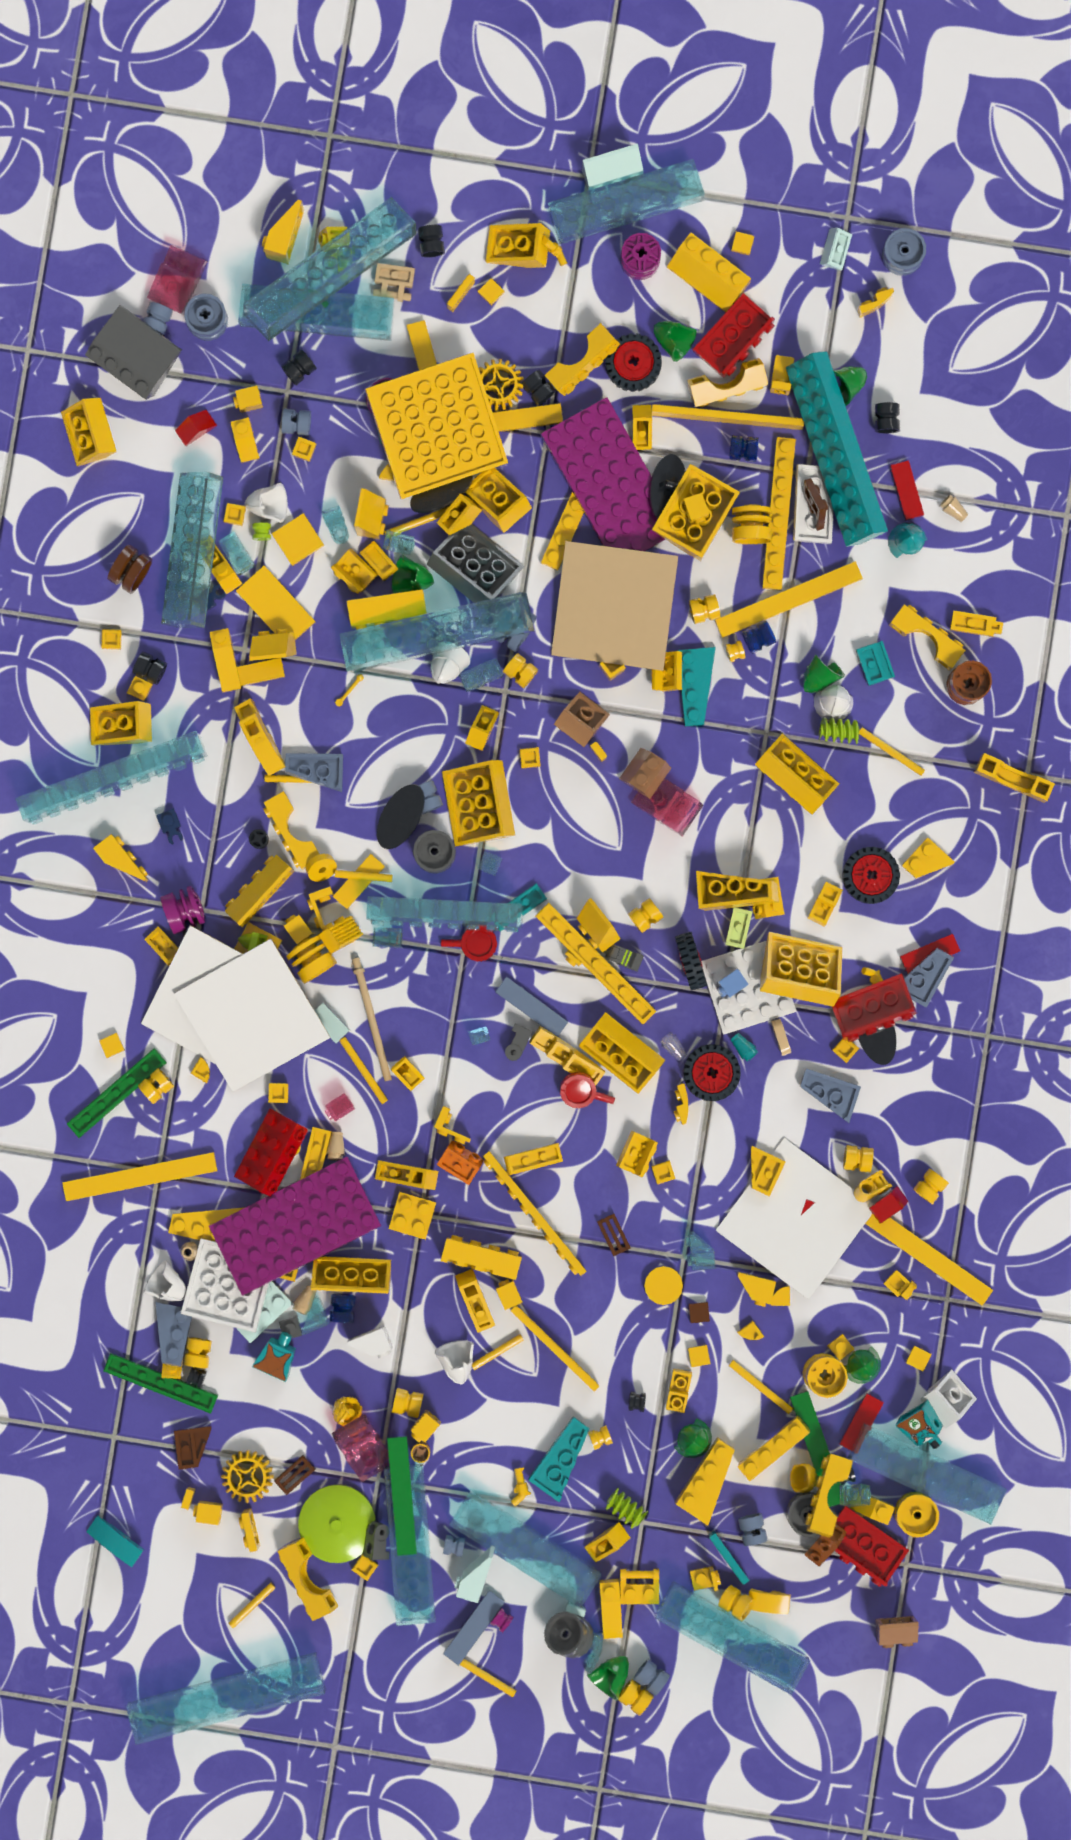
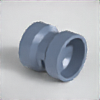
M446 1535L443 1554L449 1555L453 1553L457 1557H462L465 1538L459 1537L454 1539L453 1536Z

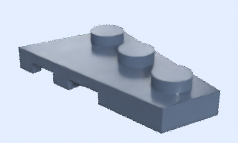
M286 753L285 774L342 792L343 754Z
M936 948L904 977L913 1001L927 1008L954 956Z
M806 1068L800 1087L849 1123L861 1086Z
M156 1302L162 1364L181 1367L192 1317L181 1314L182 1307Z

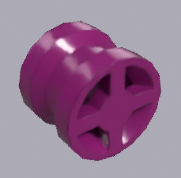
M500 1608L490 1624L492 1626L496 1625L499 1631L503 1633L514 1617L507 1615L504 1609Z

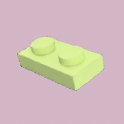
M733 908L725 945L744 949L753 911Z

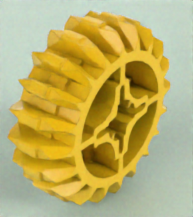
M492 359L491 366L485 362L484 366L486 369L479 367L482 381H484L489 373L493 372L492 381L487 382L484 387L485 391L497 393L499 399L492 398L487 394L490 406L492 407V404L495 405L496 411L499 409L498 405H502L503 410H506L505 404L507 403L509 407H513L511 400L518 402L517 396H522L523 394L518 390L523 389V385L520 382L524 381V378L521 376L517 377L521 374V371H514L516 368L515 364L509 367L510 362L508 360L503 365L502 359L498 360L499 364H495V360ZM499 371L508 373L512 378L501 377ZM496 377L501 384V393L496 385ZM514 384L513 391L507 397H504V390Z
M246 1450V1456L243 1455L242 1451H239V1458L234 1454L231 1456L234 1462L226 1461V1464L230 1467H223L222 1469L228 1472L221 1475V1478L227 1479L222 1485H229L226 1493L232 1490L234 1492L231 1495L232 1499L237 1494L239 1495L238 1502H241L243 1497H245V1503H249L250 1497H252L253 1502H256V1495L262 1499L264 1495L261 1491L268 1493L269 1489L265 1486L273 1485L271 1481H268V1479L274 1478L273 1474H268L273 1468H266L270 1461L266 1460L263 1463L261 1461L264 1458L263 1454L258 1459L256 1458L257 1451H254L252 1456H250V1450ZM243 1461L254 1462L248 1469L237 1465ZM258 1466L261 1468L263 1473L262 1483L259 1482V1479H257V1477L255 1476V1471L258 1468ZM251 1469H253L251 1473L252 1480L248 1479L244 1482V1484H242L245 1477L243 1476V1473L247 1474L251 1471ZM233 1470L236 1471V1474H238L240 1477V1482L237 1485V1487L235 1486L232 1480ZM247 1484L258 1488L252 1492L242 1491V1488Z

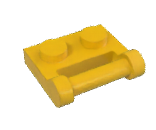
M620 1569L621 1604H659V1569H653V1571H626V1569ZM653 1578V1583L626 1584V1579Z

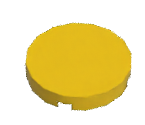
M661 1266L649 1272L645 1279L644 1287L650 1300L656 1304L667 1305L679 1298L682 1293L683 1283L677 1271L671 1267Z

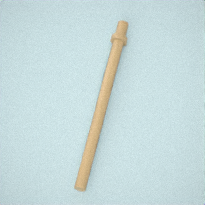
M360 958L352 959L355 969L353 973L358 980L382 1074L386 1082L392 1080L363 973L365 969L361 966Z

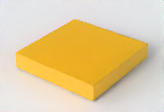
M304 513L271 533L292 566L324 547L323 542Z

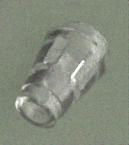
M670 1032L660 1040L661 1047L677 1059V1061H680L687 1055L676 1034L674 1035Z

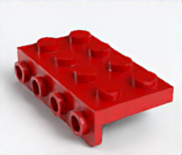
M743 293L692 351L721 377L724 378L727 374L731 376L737 369L735 365L739 361L743 362L750 353L748 351L751 347L756 348L762 341L760 337L765 332L769 334L775 327L773 324L775 318L766 314Z
M902 973L841 996L834 1007H832L842 1033L841 1036L843 1040H848V1042L859 1039V1036L865 1033L866 1035L874 1034L878 1028L883 1026L884 1028L892 1027L899 1020L908 1021L913 1018V1015L917 1014Z
M270 1108L234 1177L271 1197L277 1191L308 1129Z
M844 1505L837 1515L836 1524L847 1533L835 1552L840 1555L839 1559L844 1563L849 1564L851 1562L854 1564L857 1572L863 1576L866 1573L871 1576V1581L879 1587L881 1585L886 1587L888 1585L887 1582L907 1555L909 1549Z

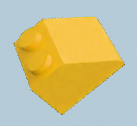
M288 629L276 630V634H270L269 631L258 632L257 636H252L249 660L283 658L297 655L294 632H288Z
M592 898L588 899L577 917L580 923L577 927L584 936L586 934L590 936L591 939L588 941L593 948H599L603 953L619 941L620 937Z

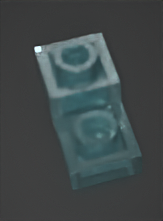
M234 531L218 541L239 576L255 566L251 556Z
M496 658L459 674L466 692L483 687L486 683L504 676Z
M601 1630L598 1633H593L594 1639L590 1650L594 1653H589L584 1660V1669L590 1674L594 1670L602 1651L603 1631Z

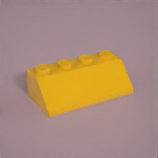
M693 233L687 236L667 265L669 270L725 313L738 300L751 281L748 275Z
M423 589L347 601L352 629L356 628V631L367 630L368 626L383 628L388 623L402 625L408 620H412L413 623L422 622L424 618H427Z
M783 733L755 763L776 785L780 786L791 798L796 800L812 815L840 784Z
M277 854L275 857L271 855L264 864L266 866L262 871L257 870L251 877L253 881L249 885H243L238 891L240 895L236 899L232 898L225 905L227 908L225 912L241 927H244L295 872Z
M606 1012L579 1044L582 1050L637 1094L640 1093L665 1062L664 1058Z
M322 1256L313 1260L311 1290L389 1294L391 1260Z

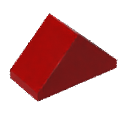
M204 410L188 416L175 432L186 447L215 428L217 424L209 412Z
M896 1186L869 1207V1210L881 1224L902 1210L909 1201L899 1187Z

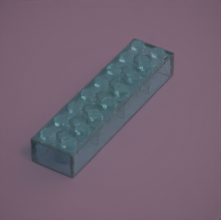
M694 159L549 202L548 211L558 243L563 244L704 201L705 193Z
M242 284L238 322L240 327L391 341L395 300L388 297Z
M210 472L180 473L161 624L176 628H205L223 484L222 476Z
M368 896L366 920L371 921L372 925L384 926V922H390V925L403 927V923H409V926L422 928V924H429L428 927L441 929V925H448L449 929H461V926H467L468 930H480V927H486L487 931H499V928H506V932H518V929L523 927L524 906L513 903Z
M864 1422L847 1457L857 1464L990 1525L1007 1491L1005 1487Z
M424 1463L410 1464L417 1554L397 1556L390 1466H386L384 1473L396 1626L435 1623L436 1612Z
M471 1489L449 1523L451 1527L486 1549L494 1546V1554L579 1608H582L602 1576L601 1572Z
M674 1581L654 1615L655 1619L790 1695L793 1694L810 1663L808 1656L744 1620L740 1621L732 1616L731 1613L726 1612L719 1606Z

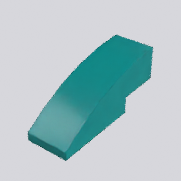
M100 1516L95 1518L87 1530L91 1537L130 1567H133L144 1551V1548L129 1539V1536Z

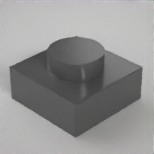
M298 1316L279 1321L281 1332L289 1333L292 1335V1338L303 1335Z

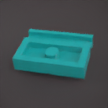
M883 641L856 649L868 686L895 677Z

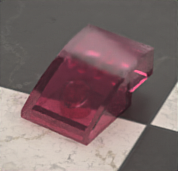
M170 245L147 298L182 314L198 285L208 261L175 245Z
M665 778L650 799L638 792L631 802L681 837H683L703 807L699 800Z
M366 1414L331 1433L335 1443L361 1482L390 1466L388 1449Z

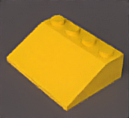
M690 464L652 530L683 552L701 561L740 492ZM702 493L709 517L706 518L704 523L696 525L694 522L690 524L683 499Z
M489 760L442 771L455 847L515 836L502 760Z
M769 932L761 971L760 991L834 1007L841 995L842 947Z

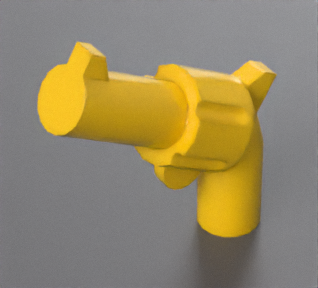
M544 235L542 243L551 254L557 257L560 266L566 265L567 261L562 252V247Z
M867 967L862 968L861 973L870 976L869 980L872 984L883 981L880 970L875 971Z
M524 1467L514 1469L517 1481L516 1488L514 1489V1493H517V1495L511 1500L514 1506H517L526 1495H531V1492L528 1491L527 1482H524L522 1473Z

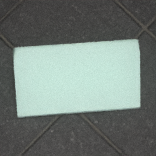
M831 228L820 264L842 271L852 234L840 228Z
M324 1003L315 1010L330 1038L335 1043H338L350 1031Z

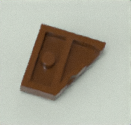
M811 478L804 480L803 493L810 513L815 514L817 518L815 528L819 531L824 529L828 505L825 499L822 500L818 485H815Z
M212 1426L174 1430L179 1470L199 1466Z

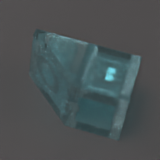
M689 1231V1235H686V1247H690V1255H687V1265L691 1266L692 1270L715 1269L714 1249L694 1231Z

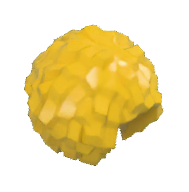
M341 1397L337 1399L333 1407L335 1422L343 1427L356 1425L361 1419L362 1406H360L356 1398Z

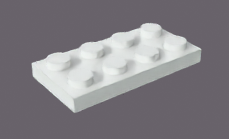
M798 464L796 466L793 541L831 544L833 507L819 466ZM810 478L815 485H818L822 500H826L828 505L824 529L819 531L815 528L817 518L815 514L810 513L803 493L804 480Z

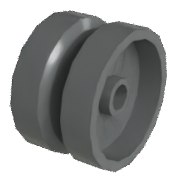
M431 830L424 832L418 837L414 844L413 853L415 861L421 869L428 873L438 874L445 872L452 866L455 861L456 849L449 835L442 831ZM438 849V854L432 855L431 850Z
M814 1492L797 1493L790 1499L786 1509L788 1523L796 1533L804 1537L819 1535L806 1531L808 1525H805L807 1517L804 1513H808L809 1510L812 1512L813 1506H810L813 1495H816Z
M561 1612L552 1616L547 1622L544 1631V1638L548 1648L555 1654L569 1658H578L586 1654L592 1646L594 1639L590 1623L584 1617L569 1612Z

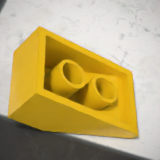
M297 200L269 230L268 236H264L262 247H264L263 252H265L267 259L289 265L304 214L302 200Z
M541 223L490 225L485 262L526 268L546 267L548 248L542 243L544 235L550 239V230ZM498 237H500L498 240L499 249L506 253L514 251L513 257L502 258L493 256ZM509 240L508 247L502 248V242Z
M495 468L481 472L472 480L470 487L465 492L503 533L532 509L527 497Z
M361 488L354 523L357 536L380 539V535H384L386 524L383 523V518L388 515L389 505H386V499L364 488Z
M134 701L90 707L91 745L152 742L151 704Z

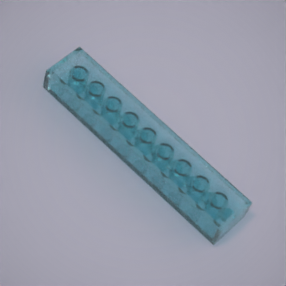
M392 197L243 303L244 316L270 341L415 236L416 222Z
M519 592L340 633L339 635L346 670L348 672H357L534 632L527 593Z
M194 731L15 798L22 819L34 825L42 822L44 817L50 816V818L61 815L60 811L65 809L72 811L79 808V804L86 803L87 805L97 801L96 798L104 796V798L110 797L115 794L114 791L122 789V791L131 789L133 788L132 784L139 782L144 784L151 781V777L158 776L159 778L169 774L168 771L176 769V771L182 770L187 767L186 764L194 762V764L203 762L205 761L204 757L208 755L200 734Z
M317 1652L132 1701L127 1704L126 1709L135 1744L137 1745L323 1695L326 1692V1687Z

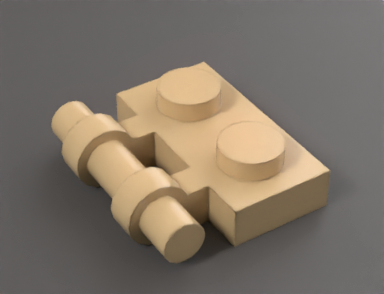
M377 263L375 284H382L381 289H374L373 296L384 300L386 298L397 299L398 302H403V300L411 301L412 294L404 293L405 288L413 289L415 268ZM388 285L399 287L398 292L388 291Z

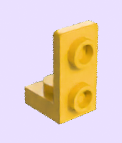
M776 355L770 393L789 395L791 383L786 367L794 363L793 357Z
M331 887L309 894L310 899L307 902L310 910H314L317 916L313 918L317 929L321 927L322 930V927L325 925L316 901L319 900L320 903L331 900L330 896L334 895Z
M443 1106L434 1128H437V1133L446 1137L448 1134L455 1136L454 1140L465 1144L466 1141L470 1143V1138L443 1127L444 1123L448 1125L452 1114L449 1113L450 1108Z
M713 1566L690 1570L694 1591L713 1587L714 1591H718L717 1585H721L718 1570L714 1571Z

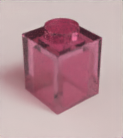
M346 1093L325 1105L327 1108L325 1110L326 1115L330 1121L334 1119L335 1122L355 1110Z

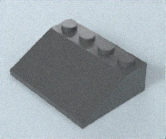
M119 305L95 337L85 356L147 400L155 396L182 349L125 307Z
M473 524L449 535L432 553L426 564L484 612L495 603L524 567Z

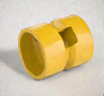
M715 594L704 596L703 600L700 598L689 600L694 624L705 622L707 618L709 620L721 618Z
M517 653L506 665L503 673L509 678H515V682L524 689L539 669L532 663L527 664L526 659Z
M650 898L641 903V908H635L628 913V916L641 933L651 927V923L656 924L664 918Z
M159 1068L150 1074V1079H145L138 1085L141 1092L153 1104L162 1098V1093H167L174 1087L173 1083ZM158 1082L160 1084L159 1088L154 1083Z
M846 1145L843 1169L854 1171L858 1168L860 1172L871 1173L874 1149L867 1147L858 1149L857 1146Z
M929 1168L923 1176L924 1181H919L913 1190L933 1205L939 1197L937 1192H942L949 1183Z
M187 1337L186 1349L188 1352L185 1353L183 1365L208 1368L210 1357L207 1353L211 1352L212 1340Z
M397 1388L392 1413L403 1414L407 1412L409 1417L418 1418L424 1394L413 1391L410 1395L407 1390Z
M730 1585L722 1594L718 1606L726 1612L732 1611V1616L743 1621L752 1610L755 1600L747 1594L741 1595L739 1589Z
M630 1679L622 1689L618 1701L625 1706L630 1705V1710L640 1716L646 1710L654 1695L646 1689L641 1690L640 1684Z

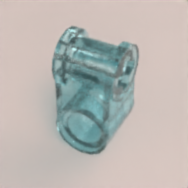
M340 506L322 511V516L333 541L337 544L346 543L349 539V533ZM337 531H341L343 536L339 537Z

